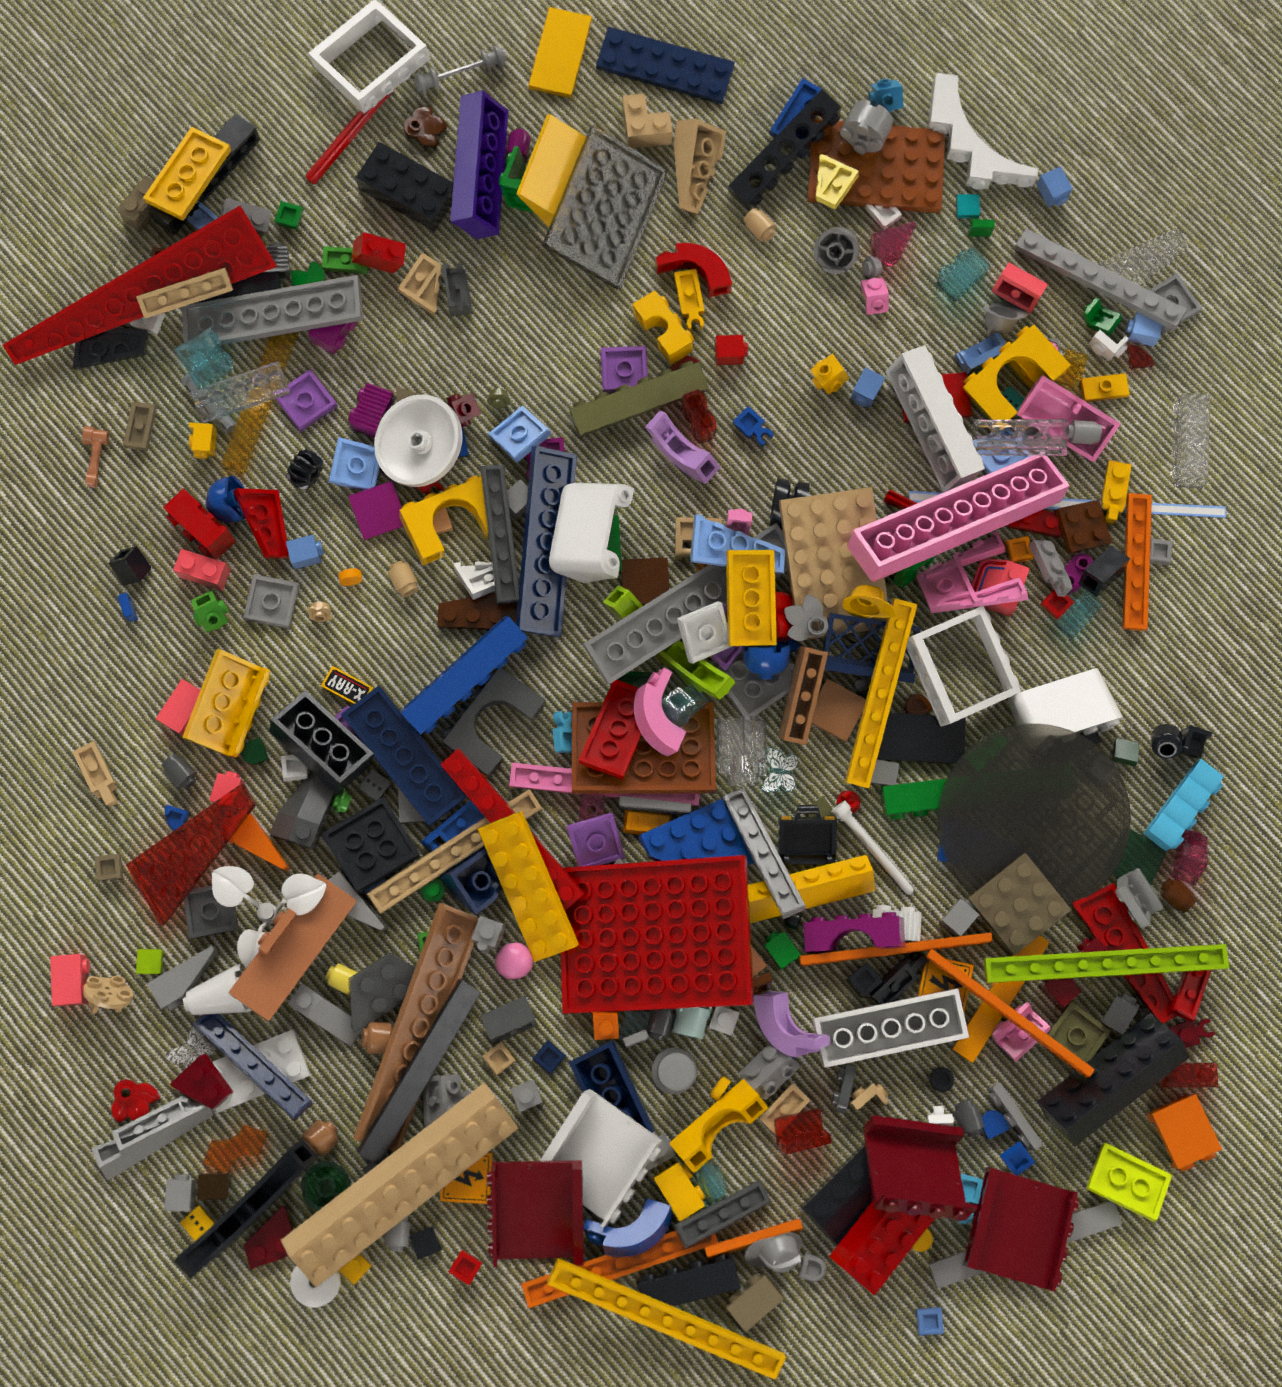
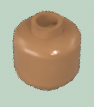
M370 1022L367 1028L362 1030V1048H366L368 1054L384 1055L393 1030L392 1024L388 1022Z
M316 1120L302 1134V1139L319 1157H325L339 1142L336 1135L338 1129L329 1120L326 1123Z

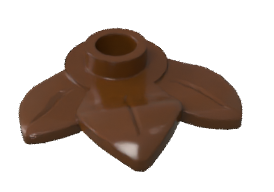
M423 106L417 108L413 116L405 120L403 130L408 138L417 139L421 145L436 147L438 146L436 135L442 133L447 128V123L438 116H432L433 110L431 107Z

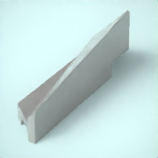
M179 1097L112 1131L115 1140L91 1149L99 1169L107 1180H111L213 1116V1113L204 1104L191 1102L189 1098Z

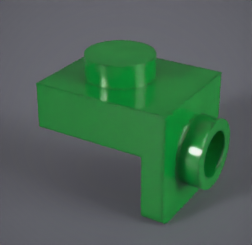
M1095 298L1084 310L1086 326L1095 331L1101 330L1108 336L1112 334L1122 320L1120 313L1102 307L1099 298Z

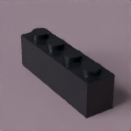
M727 1253L712 1257L713 1261L704 1264L703 1260L688 1263L689 1268L679 1270L678 1266L667 1268L664 1270L665 1274L663 1275L645 1274L640 1276V1281L636 1282L638 1292L673 1307L741 1289L734 1259L732 1256L727 1257Z

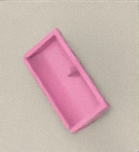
M1043 375L1033 385L1017 411V415L1093 462L1096 461L1121 425L1115 419ZM1072 420L1095 421L1096 424H1101L1102 434L1099 443L1094 442L1093 445L1070 443L1069 438L1065 436L1067 424H1070Z

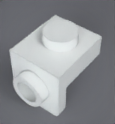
M1099 330L1089 345L1097 355H1102L1109 362L1114 356L1119 358L1127 349L1125 344L1129 338L1125 336L1116 344Z

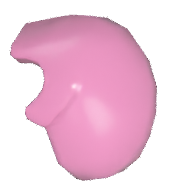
M518 942L504 945L495 955V967L504 978L508 980L519 979L526 976L532 969L533 958L526 945Z

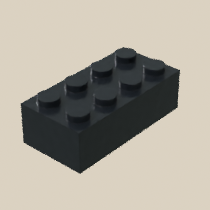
M378 142L355 177L360 191L434 232L452 206L454 184L452 181L381 142Z
M306 690L271 719L269 732L336 795L371 766L374 753Z

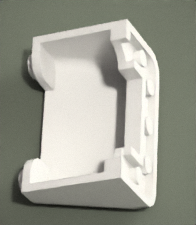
M571 483L563 488L549 556V565L554 572L582 583L618 577L619 558L614 552L607 550L615 506L618 508L629 506L632 501L634 488L625 484Z

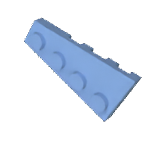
M694 515L690 562L726 567L727 550H774L775 574L784 573L785 549L763 540L749 537L743 532L727 528L716 521L707 520L701 515Z

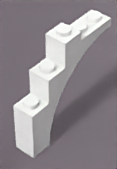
M936 73L932 84L928 129L949 135L947 159L958 163L968 162L966 186L976 190L988 189L991 181L1000 185L1008 183L1016 184L1019 187H1033L1038 175V168L1021 165L1004 158L987 146L972 129L962 110L958 93V75Z

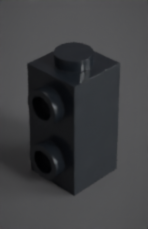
M1111 545L1084 570L1078 584L1098 597L1123 574L1130 558Z

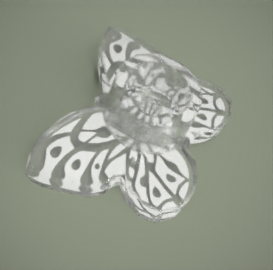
M192 1025L188 1033L187 1042L183 1046L171 1049L164 1057L175 1065H183L185 1070L200 1055L206 1053L209 1057L215 1053L217 1048L209 1040H206V1037Z

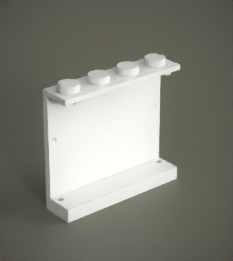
M588 1089L582 1093L540 1161L582 1160L583 1205L604 1220L600 1225L604 1228L610 1222L614 1224L622 1212L619 1210L623 1202L627 1204L635 1191L632 1187L636 1181L640 1183L647 1174L648 1170L645 1167L649 1161L654 1162L661 1152V1149L658 1147L662 1140L597 1093Z

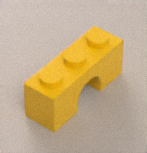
M656 290L632 304L633 315L645 331L655 326H660L667 330L657 338L659 351L670 365L693 352L694 338L689 330L683 329L679 316L676 313L672 314L664 296L660 297Z

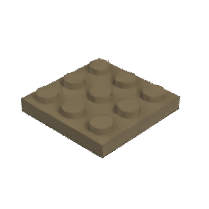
M1026 853L1019 856L968 897L1014 955L1071 911L1070 907Z

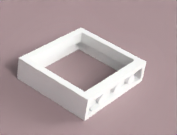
M377 0L371 1L308 53L314 68L362 113H366L373 106L375 107L381 99L392 93L398 85L406 81L416 70L423 67L430 60L426 44ZM383 21L413 49L359 92L330 63L378 23Z
M984 606L929 628L908 639L907 651L940 726L951 724L1021 692L1019 681L1011 670L1010 660L1000 645V637L994 631L990 614L985 610ZM973 618L1004 691L955 713L923 639Z

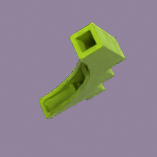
M619 585L603 601V604L618 621L643 606L629 590ZM680 640L655 655L662 664L672 668L688 687L699 693L703 691L718 700L728 694L731 687L736 683L731 676L718 670L704 659L693 664L688 662L684 644Z

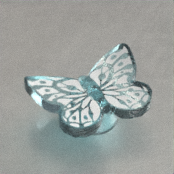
M767 747L765 754L771 769L769 770L770 774L762 784L761 791L776 792L782 788L786 792H792L796 787L792 771L798 766V757L792 753L784 756L781 750Z

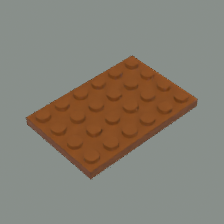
M813 119L815 123L823 121V119ZM838 121L835 126H829L824 131L825 135L818 143L813 142L811 144L807 202L820 203L816 201V189L818 184L819 157L823 154L859 171V177L839 205L866 207V204L874 207L875 205H880L887 209L896 207L898 210L941 213L945 134L928 128L892 125L893 127L881 150L859 154L853 149L854 146L840 135L845 121Z
M572 702V794L716 793L714 702H662V708L666 717L673 724L686 731L678 752L667 757L654 749L642 736L623 780L579 764V757L603 702Z

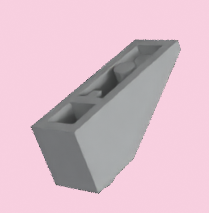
M341 872L336 873L329 879L334 885L356 899V904L348 913V917L382 932L387 929Z
M210 946L147 983L160 1009L172 1011L183 1005L182 1000L183 997H186V992L196 986L219 952L217 947Z
M302 983L288 1002L291 1007L349 1046L353 1045L363 1030L362 1028L354 1033L351 1028L352 1016L306 984Z

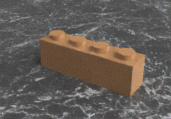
M799 646L778 738L807 745L828 652Z

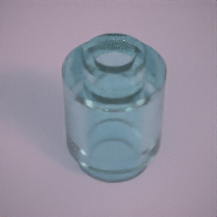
M712 1162L704 1164L699 1169L696 1177L705 1197L708 1196L709 1200L713 1201L728 1194L726 1190L727 1183L718 1164L714 1166Z

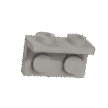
M459 1074L430 1077L423 1089L425 1127L429 1126L461 1101Z

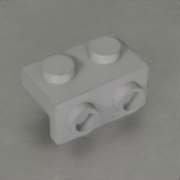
M1137 868L1118 878L1117 890L1115 892L1120 902H1125L1128 906L1130 918L1134 923L1138 922L1141 928L1149 926L1151 924V914L1162 910L1163 904L1144 874Z
M769 1043L739 1074L764 1100H767L788 1078L794 1075L800 1066L791 1056L780 1052Z

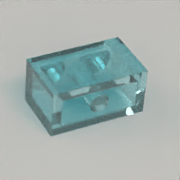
M973 247L969 248L966 252L962 250L954 258V263L950 266L946 264L938 272L939 278L936 284L954 302L987 274L991 266Z

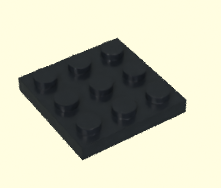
M384 797L321 833L358 894L421 857Z

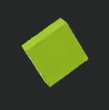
M137 949L136 974H162L164 950Z

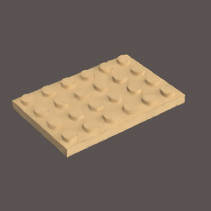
M872 487L779 500L793 605L803 606L804 598L809 594L820 601L823 606L822 615L826 619H828V613L856 617L844 610L842 604L843 600L849 597L853 590L860 585L879 587L884 593V601L888 602L885 578L871 582L847 547L853 530L877 520ZM877 617L866 618V619H873V620H879V621H886V622H887V618H877ZM834 618L833 630L838 635L848 627L842 619ZM814 621L812 623V628L814 630H818L820 628V623ZM848 621L850 625L855 623V621ZM859 623L853 628L855 632L869 630L865 623ZM870 624L873 629H874L876 626H878V625ZM810 636L806 640L815 639V637Z

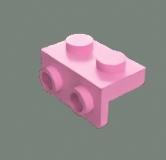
M1028 1002L1014 1009L1046 1034L1051 1030L1050 1026L1032 1010V1006ZM1009 1020L1000 1022L992 1034L995 1043L1015 1062L1037 1043L1036 1040Z

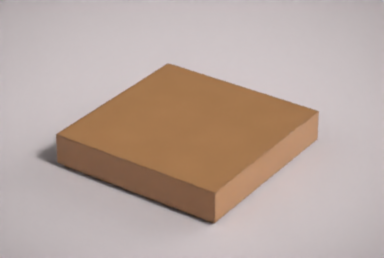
M827 679L818 694L812 725L846 743L863 712L866 699Z

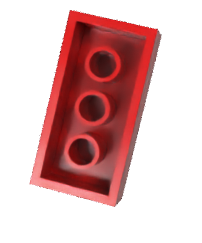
M872 1201L829 1257L875 1296L935 1218L920 1214L912 1216L904 1212L888 1213L885 1210L874 1209Z

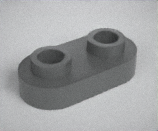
M845 1063L844 1067H839L837 1081L840 1082L839 1090L834 1091L831 1105L835 1106L836 1112L846 1113L856 1065Z

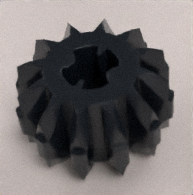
M301 450L290 462L286 478L297 488L302 490L309 489L313 483H316L317 478L320 477L319 474L323 470V460L313 451Z

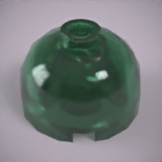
M322 1161L312 1165L305 1172L301 1180L303 1200L310 1208L319 1211L352 1185L349 1173L342 1165L334 1161Z

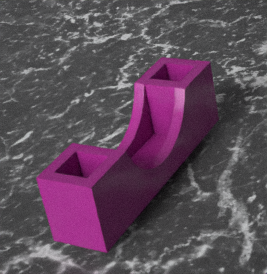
M884 912L882 917L874 918L872 914H859L858 919H849V916H834L832 921H825V917L811 918V922L804 923L805 952L811 954L835 952L839 941L845 935L855 931L867 933L878 948L906 947L904 918L896 916V912Z

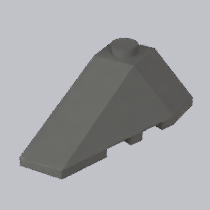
M311 771L308 779L301 783L279 810L269 835L315 851L331 810L335 793Z

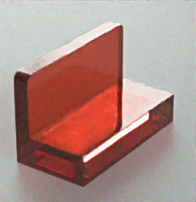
M818 1108L774 1119L776 1145L786 1155L832 1144L831 1134L823 1129L821 1111Z

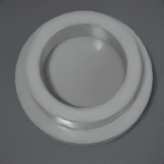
M873 256L866 257L862 264L863 273L869 279L880 275L882 272L880 259Z

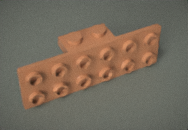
M316 874L314 878L325 882L326 890L318 905L304 915H296L297 913L289 908L285 913L280 911L272 922L275 925L270 933L265 931L257 942L260 945L257 955L229 991L232 997L266 1021L271 1020L356 904V899L320 874Z

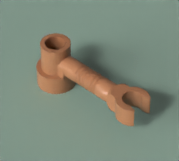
M84 426L82 443L84 445H92L85 484H87V487L97 488L102 444H108L109 431L95 430V427Z

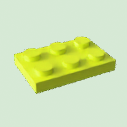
M1104 1142L1101 1144L1086 1189L1154 1222L1158 1219L1172 1175Z

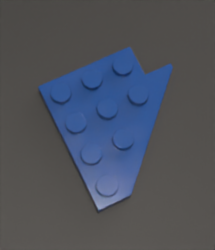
M723 799L638 836L648 858L654 861L746 855L747 866L754 863Z

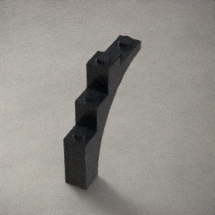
M303 1139L298 1141L286 1151L276 1164L231 1209L180 1253L174 1262L190 1279L195 1277L214 1259L228 1250L251 1225L267 1212L276 1200L291 1189L319 1156Z

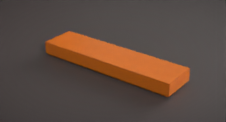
M795 1219L707 1246L705 1248L707 1260L727 1253L728 1255L747 1249L752 1243L761 1239L775 1237L788 1232H802L800 1219Z

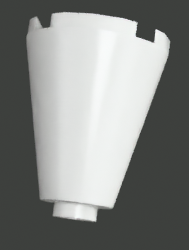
M237 964L188 990L186 997H183L185 1010L187 1012L190 1011L192 1015L251 1012V1009L229 994L230 989L242 975L241 969L244 965Z

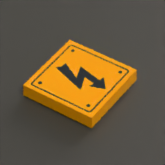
M946 959L969 977H972L974 965ZM928 961L922 969L917 997L958 989L963 1012L965 1013L969 991Z
M493 1153L484 1155L440 1191V1201L487 1204V1195H490L491 1186H487L486 1177L487 1171H491Z

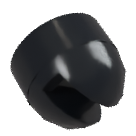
M802 912L784 918L785 926L797 930Z

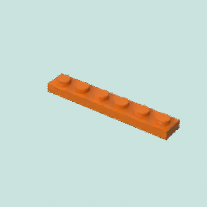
M1129 493L1126 497L1125 555L1130 560L1124 570L1122 630H1148L1152 495Z

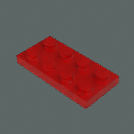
M619 680L612 682L579 757V764L619 779H624L642 737L634 715V699L639 687Z

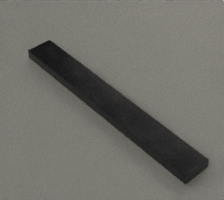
M460 979L457 981L356 1151L376 1165L380 1164L481 993L465 981Z

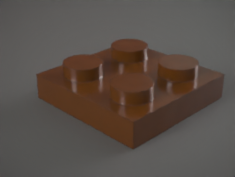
M1099 500L1061 507L1055 510L1067 554L1108 546L1112 543Z

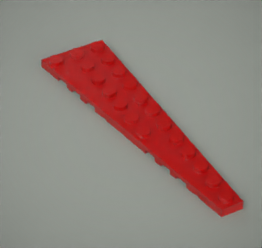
M239 205L4 343L2 346L13 363L17 365L144 317L136 296L226 268L231 284L278 266L242 206Z

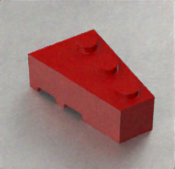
M184 488L163 507L167 512L165 518L174 527L179 524L184 529L181 533L190 542L195 540L200 545L198 550L206 557L211 555L217 560L236 542L229 530L224 525H221L210 512L208 513Z

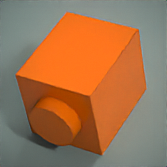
M617 1011L593 1012L594 1040L619 1039Z

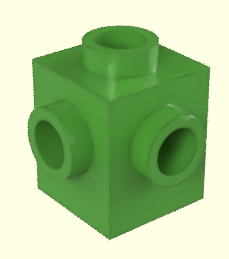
M212 590L191 600L195 611L192 614L198 626L203 625L206 632L218 630L228 623L225 614L229 611L224 601H218Z

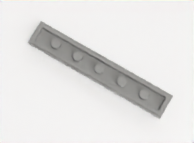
M745 788L723 796V801L783 919L806 910V906Z

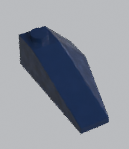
M485 846L440 876L452 896L474 915L493 903L502 889Z

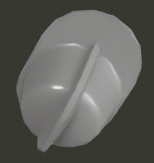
M999 302L983 307V310L986 312L985 325L988 327L987 331L990 335L996 332L1009 333L1013 330L1018 320L1029 316L1028 312L1010 302Z
M792 1232L761 1239L748 1246L744 1257L747 1263L752 1266H767L778 1273L788 1272L801 1263L799 1251L802 1247V1239L800 1235Z

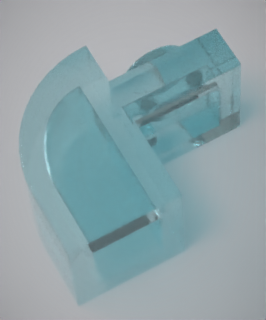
M692 684L684 690L679 686L663 698L662 708L666 717L673 724L682 727L688 723L691 716L707 704L708 699Z

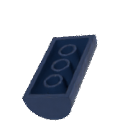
M613 1040L569 1062L582 1092L591 1089L651 1133L656 1131Z

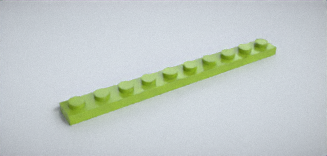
M1226 944L983 959L986 983L1229 969Z

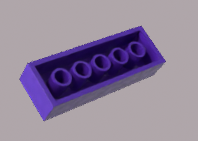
M483 90L462 95L460 99L452 208L450 213V222L476 239L499 235L502 189L499 186V178L501 173H504L509 113L508 109Z

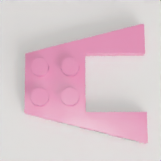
M994 531L992 537L985 541L980 539L973 543V547L969 550L953 554V559L944 564L939 562L916 575L917 583L931 613L1028 600V593L1020 577L974 592L963 566L1005 552V546L997 531Z

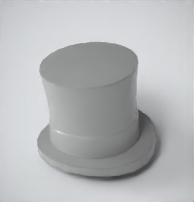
M675 1047L668 1048L655 1057L651 1074L654 1083L661 1091L668 1094H680L687 1091L694 1084L697 1077V1065L687 1051Z

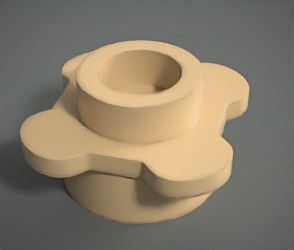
M314 602L307 609V612L310 613L309 619L324 622L332 619L330 606L325 602Z

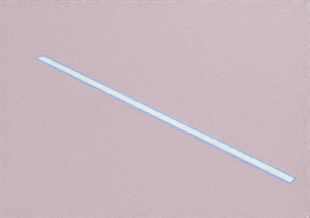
M909 491V499L920 503L941 494V492ZM1062 499L1061 502L1045 509H1058L1094 500ZM1152 503L1151 514L1226 518V507ZM1126 504L1122 513H1126Z

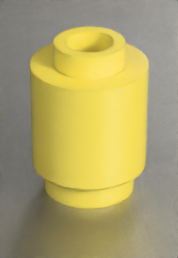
M338 963L335 967L331 966L325 979L329 980L328 986L349 995L348 978L358 972Z

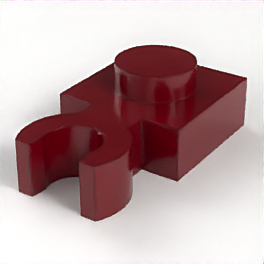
M1202 1019L1196 1026L1193 1021H1186L1168 1027L1182 1039L1185 1048L1201 1044L1199 1036L1208 1038L1215 1035V1031L1207 1033L1203 1028L1206 1023L1211 1022L1210 1019Z

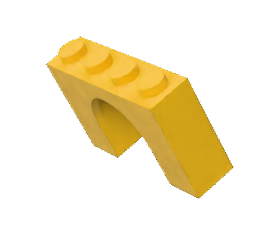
M1032 325L1030 328L1025 326L1017 333V340L1012 344L1008 341L999 349L1000 355L995 359L990 357L982 364V371L977 375L973 372L964 380L966 385L963 386V390L999 430L1018 413L1000 393L997 386L998 372L1005 364L1013 360L1029 361L1045 377L1053 382L1071 366L1035 325Z
M472 476L465 483L458 486L457 484L450 485L445 488L444 492L439 494H428L422 501L417 503L409 502L399 510V518L422 566L444 557V548L434 529L433 519L445 507L458 506L469 510L475 516L485 538L488 539L481 476Z

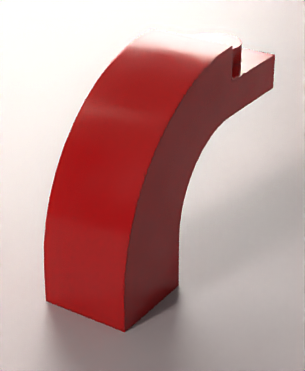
M694 243L675 244V253L664 252L655 257L657 274L679 269H696L706 284L709 298L731 293L732 281L725 263L716 253L704 246Z

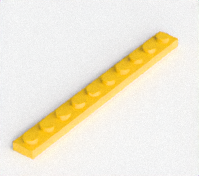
M559 1258L547 1280L549 1286L776 1380L786 1359L785 1353Z

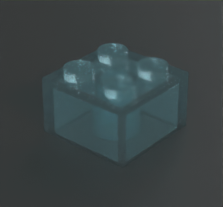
M210 328L174 349L198 390L217 381L234 369L232 358L227 352H224L220 345L219 336L212 332Z

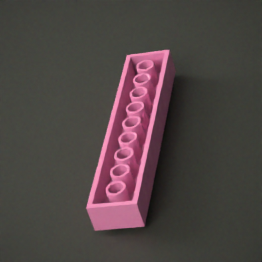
M1043 451L853 530L847 547L871 582H875L1062 501L1070 485Z

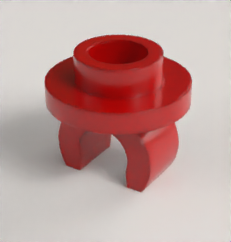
M843 791L837 797L836 804L838 805L845 800L850 805L852 814L860 807V798L853 791Z

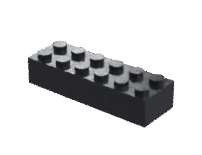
M1150 1013L1087 1062L1088 1065L1095 1069L1090 1077L1085 1078L1075 1071L1037 1102L1045 1118L1076 1147L1186 1061L1189 1055L1182 1039Z

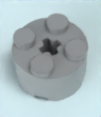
M867 100L858 101L854 104L840 131V135L854 146L853 149L859 154L881 150L893 127V117L889 111L879 104L877 107L870 105L871 101Z

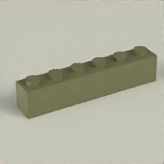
M692 361L681 364L680 369L673 372L671 369H666L658 373L659 377L650 379V376L644 377L637 381V385L629 387L628 384L616 388L615 393L608 395L607 392H603L594 396L595 400L586 403V400H581L572 404L574 408H571L569 413L578 437H583L706 392L709 387L700 362L693 364Z

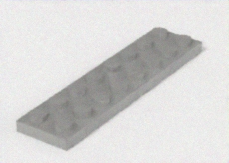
M358 275L183 306L184 348L189 351L363 321L360 278Z

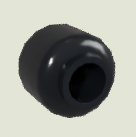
M1172 724L1157 726L1151 734L1152 751L1155 755L1164 759L1178 756L1183 747L1182 733L1179 728Z

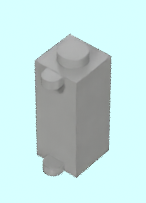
M480 916L472 940L483 954H488L490 949L498 951L506 928L502 923Z

